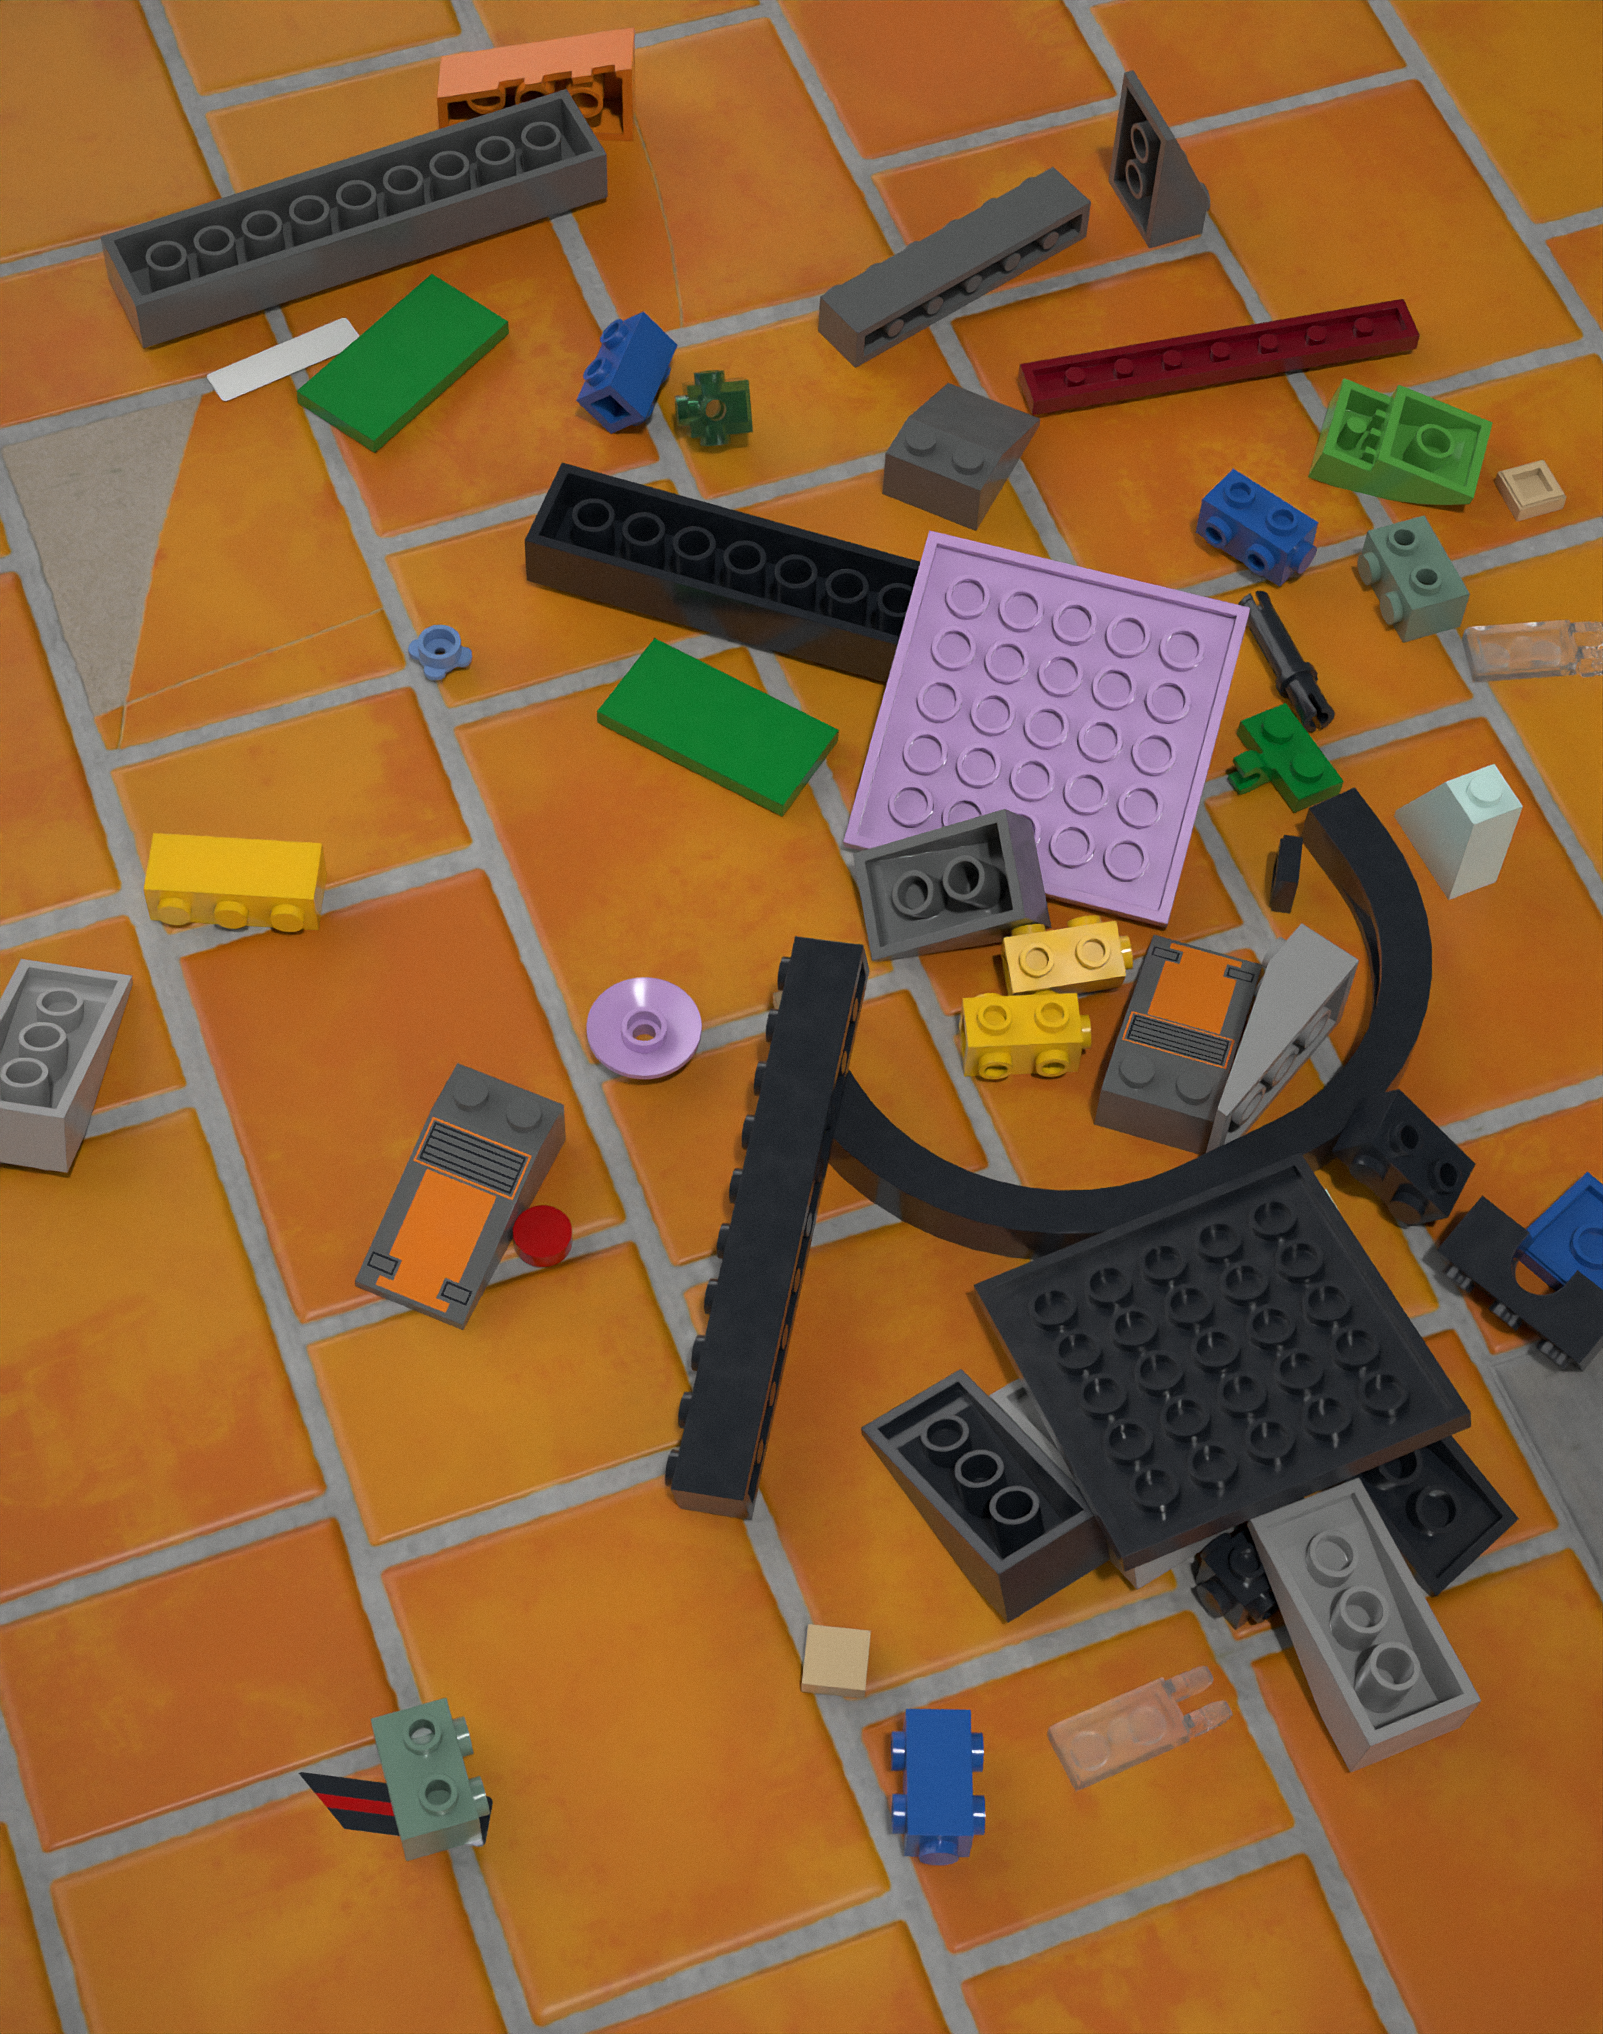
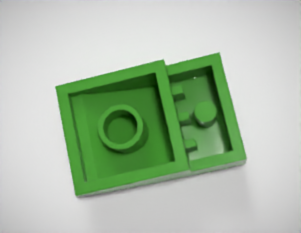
M1344 378L1329 402L1308 477L1334 487L1387 500L1434 505L1470 504L1475 495L1493 422L1401 385L1397 386L1390 397Z

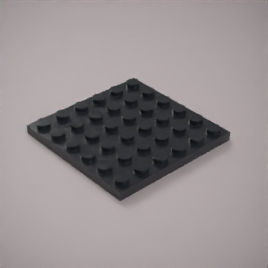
M1301 1153L974 1284L976 1300L1124 1572L1471 1427V1412Z

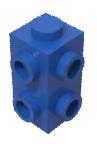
M644 311L624 321L617 319L603 331L600 337L602 345L595 360L589 364L583 374L585 382L576 399L611 434L630 425L638 426L651 415L655 406L653 403L659 386L670 374L671 367L669 364L678 346Z
M1233 468L1202 499L1196 533L1213 547L1224 550L1244 563L1255 574L1264 576L1280 587L1294 572L1298 574L1304 572L1314 559L1317 547L1313 543L1318 522Z
M906 1709L903 1731L891 1732V1771H903V1794H892V1834H904V1856L919 1857L920 1862L924 1864L949 1865L957 1862L959 1857H969L974 1835H984L985 1797L984 1795H973L972 1772H983V1733L971 1732V1710Z

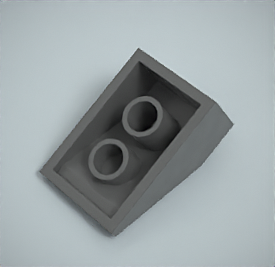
M1132 70L1125 72L1123 77L1109 183L1150 249L1202 234L1206 211L1210 209V196L1204 183L1199 182L1188 162L1185 152L1181 149L1162 115Z
M947 383L907 418L885 453L882 494L976 531L1040 426V418Z
M1007 809L853 853L870 952L874 962L1002 942L1004 937H1011V930L1025 925L1044 924L1045 930L1052 928L1032 822Z

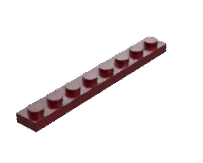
M1404 299L1022 363L1019 366L1018 379L1031 414L1037 415L1417 349L1420 334Z

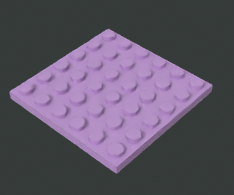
M929 530L844 837V847L863 851L1007 809L1032 822L1046 898L1167 928L1250 608Z

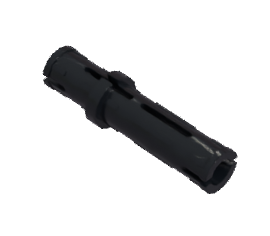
M1255 591V596L1260 603L1259 606L1256 605L1251 593L1246 595L1238 605L1250 608L1247 626L1277 677L1275 681L1277 685L1275 686L1280 696L1289 699L1306 731H1316V725L1312 720L1314 716L1321 729L1326 727L1334 719L1335 712L1317 684L1318 673L1314 666L1309 662H1305L1273 607L1268 593L1265 591Z

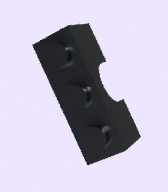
M1482 1195L1437 1249L1442 1260L1447 1263L1441 1272L1466 1293L1470 1294L1477 1287L1494 1300L1488 1310L1512 1330L1517 1331L1524 1324L1538 1335L1541 1340L1535 1347L1557 1366L1564 1370L1571 1362L1584 1371L1603 1348V1290L1578 1270L1564 1287L1552 1294L1537 1295L1523 1289L1517 1283L1516 1268L1520 1258L1533 1244L1530 1232Z

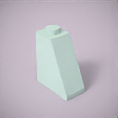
M1492 764L1444 782L1397 809L1394 817L1447 899L1450 900L1497 881L1523 806L1496 765Z

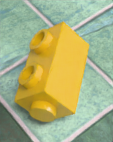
M1098 915L1083 916L1069 920L1067 922L1068 928L1046 931L1044 924L1017 927L1011 930V937L1003 938L1000 948L1008 996L1032 995L1046 990L1055 991L1059 994H1079L1121 987L1126 977L1125 970L1133 969V956L1129 937L1127 935L1119 937L1116 920L1101 922V917Z
M1049 990L1039 991L1032 995L1018 996L985 993L972 998H963L959 1034L964 1077L981 1076L986 1079H1001L1011 1074L1034 1073L1045 1077H1055L1066 1072H1078L1082 1049H1090L1091 1047L1089 1015H1080L1077 993L1059 994Z

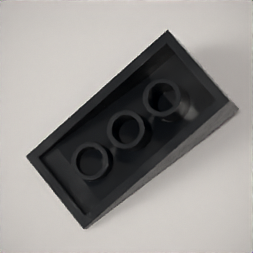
M962 1369L861 1427L865 1440L972 1585L1008 1623L1110 1560L1107 1539L1079 1487Z
M1452 1435L1321 1490L1323 1492L1360 1478L1414 1579L1431 1598L1438 1596L1519 1519Z

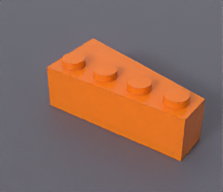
M635 27L441 56L437 92L439 129L567 89L598 140L633 141L636 101Z

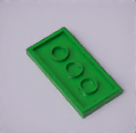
M431 274L296 391L298 403L375 453L509 334L508 321L434 274Z
M656 638L652 640L597 710V723L782 817L834 748L839 736L838 729Z

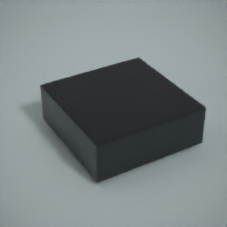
M1284 835L1283 838H1280L1272 873L1269 900L1271 911L1291 913L1299 883L1303 837Z

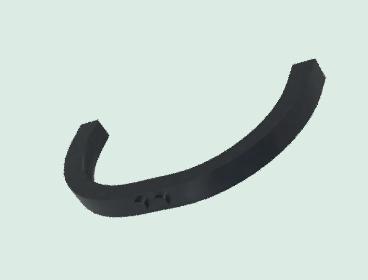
M1355 787L1308 808L1301 835L1303 837V844L1342 896L1361 932L1369 958L1372 979V1010L1369 1028L1358 1049L1343 1070L1323 1090L1284 1116L1151 1178L1120 1186L1092 1190L1030 1188L997 1181L970 1172L940 1158L919 1145L897 1128L873 1104L851 1071L848 1070L829 1164L844 1180L871 1202L901 1221L926 1233L973 1250L1010 1258L1036 1260L1298 1153L1302 1154L1313 1172L1321 1169L1336 1158L1332 1150L1359 1100L1397 1089L1409 1065L1427 1011L1432 981V943L1423 900L1404 855L1385 826Z

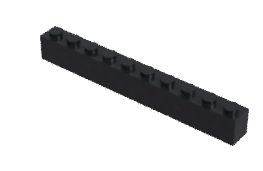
M795 936L791 957L783 956L779 965L777 985L778 990L783 992L779 1009L771 1008L767 1018L766 1042L771 1043L767 1062L759 1061L755 1071L754 1095L759 1096L755 1115L747 1114L743 1124L742 1148L747 1150L743 1169L735 1168L731 1177L729 1200L731 1204L735 1205L731 1223H723L718 1235L717 1257L722 1259L718 1279L710 1278L705 1292L704 1312L710 1315L706 1334H698L693 1345L691 1367L693 1371H697L693 1392H684L680 1402L678 1425L679 1428L684 1429L680 1449L671 1450L666 1464L665 1484L671 1487V1491L680 1509L752 1520L870 972L864 945Z

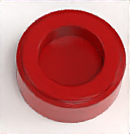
M548 1205L533 1206L523 1211L513 1226L515 1251L525 1263L535 1267H550L560 1263L567 1257L573 1244L572 1225L569 1218L558 1208Z

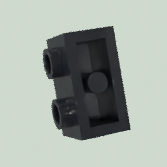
M1400 1089L1361 1098L1332 1150V1153L1349 1168L1350 1174L1357 1181L1368 1186L1388 1206L1390 1213L1408 1226L1448 1218L1476 1165Z

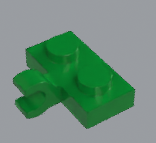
M1286 703L1240 721L1237 735L1249 751H1245L1233 758V763L1239 771L1228 775L1227 778L1239 795L1251 792L1271 781L1295 813L1340 794L1344 782Z

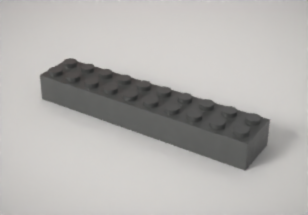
M561 90L101 236L108 279L142 347L146 348L608 197L607 154L568 90Z

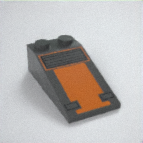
M1153 935L1101 1088L1094 1125L1198 1155L1205 1154L1217 1109L1234 1063L1262 965Z
M457 1063L429 1113L356 1277V1287L464 1330L513 1239V1226L516 1219L532 1204L566 1140L564 1105Z

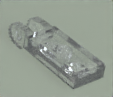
M1570 620L1475 626L1465 629L1462 637V644L1473 683L1577 675V673L1583 677L1603 675V648L1598 649L1600 646H1603L1602 621L1570 623Z
M1199 1666L1166 1681L1161 1677L1049 1727L1047 1737L1074 1790L1077 1792L1189 1742L1191 1737L1200 1736L1211 1729L1221 1726V1724L1230 1719L1233 1715L1227 1702L1223 1700L1210 1703L1184 1716L1176 1703L1201 1693L1212 1684L1211 1682L1214 1681V1678L1208 1667Z

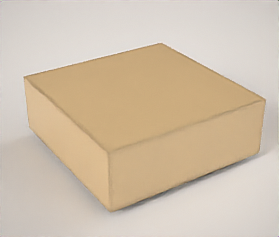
M1544 460L1500 471L1497 473L1494 483L1516 521L1563 509L1567 498Z
M808 1624L801 1692L864 1698L871 1631Z

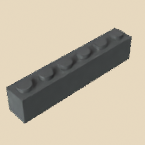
M1054 167L1036 177H1029L1018 187L998 198L986 201L975 211L960 219L950 221L942 229L921 241L912 242L903 251L881 263L871 265L865 272L842 285L839 284L830 288L824 295L820 296L818 332L856 368L1085 238L1091 201Z

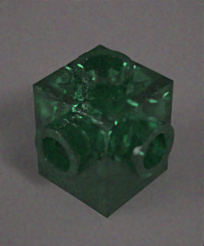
M724 370L694 372V382L682 383L683 395L674 397L677 426H686V433L689 437H699L700 446L731 443L730 434L753 432L749 380L744 377L725 379ZM712 400H717L719 403L717 412L714 415L707 416V404Z

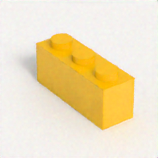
M153 833L143 888L150 920L162 921L170 925H184L186 923L218 924L230 929L254 926L270 927L284 932H296L301 929L319 930L327 877L322 843Z

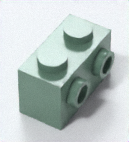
M1425 515L1367 531L1362 554L1359 555L1357 561L1358 571L1362 581L1366 585H1371L1379 599L1380 610L1384 620L1389 625L1393 624L1402 642H1408L1460 627L1470 593Z
M447 1698L372 1718L371 1724L406 1861L481 1840L479 1817L489 1815L490 1810L481 1776L468 1779L463 1757L474 1754L465 1717L452 1719Z

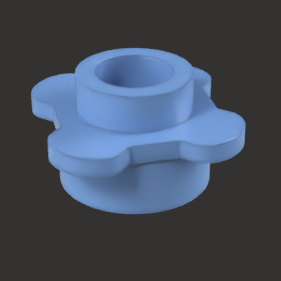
M433 625L421 632L418 639L413 640L408 647L409 656L412 659L419 660L424 667L425 677L430 680H441L445 677L446 673L451 672L454 668L466 667L472 661L471 650L461 645V638L458 632L447 625Z

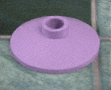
M632 978L614 984L595 1000L587 1018L588 1043L596 1058L611 1071L634 1079L659 1078L680 1069L695 1054L702 1033L701 1016L692 998L680 987L657 978ZM641 1034H648L653 1037V1039L648 1041H640L635 1038Z

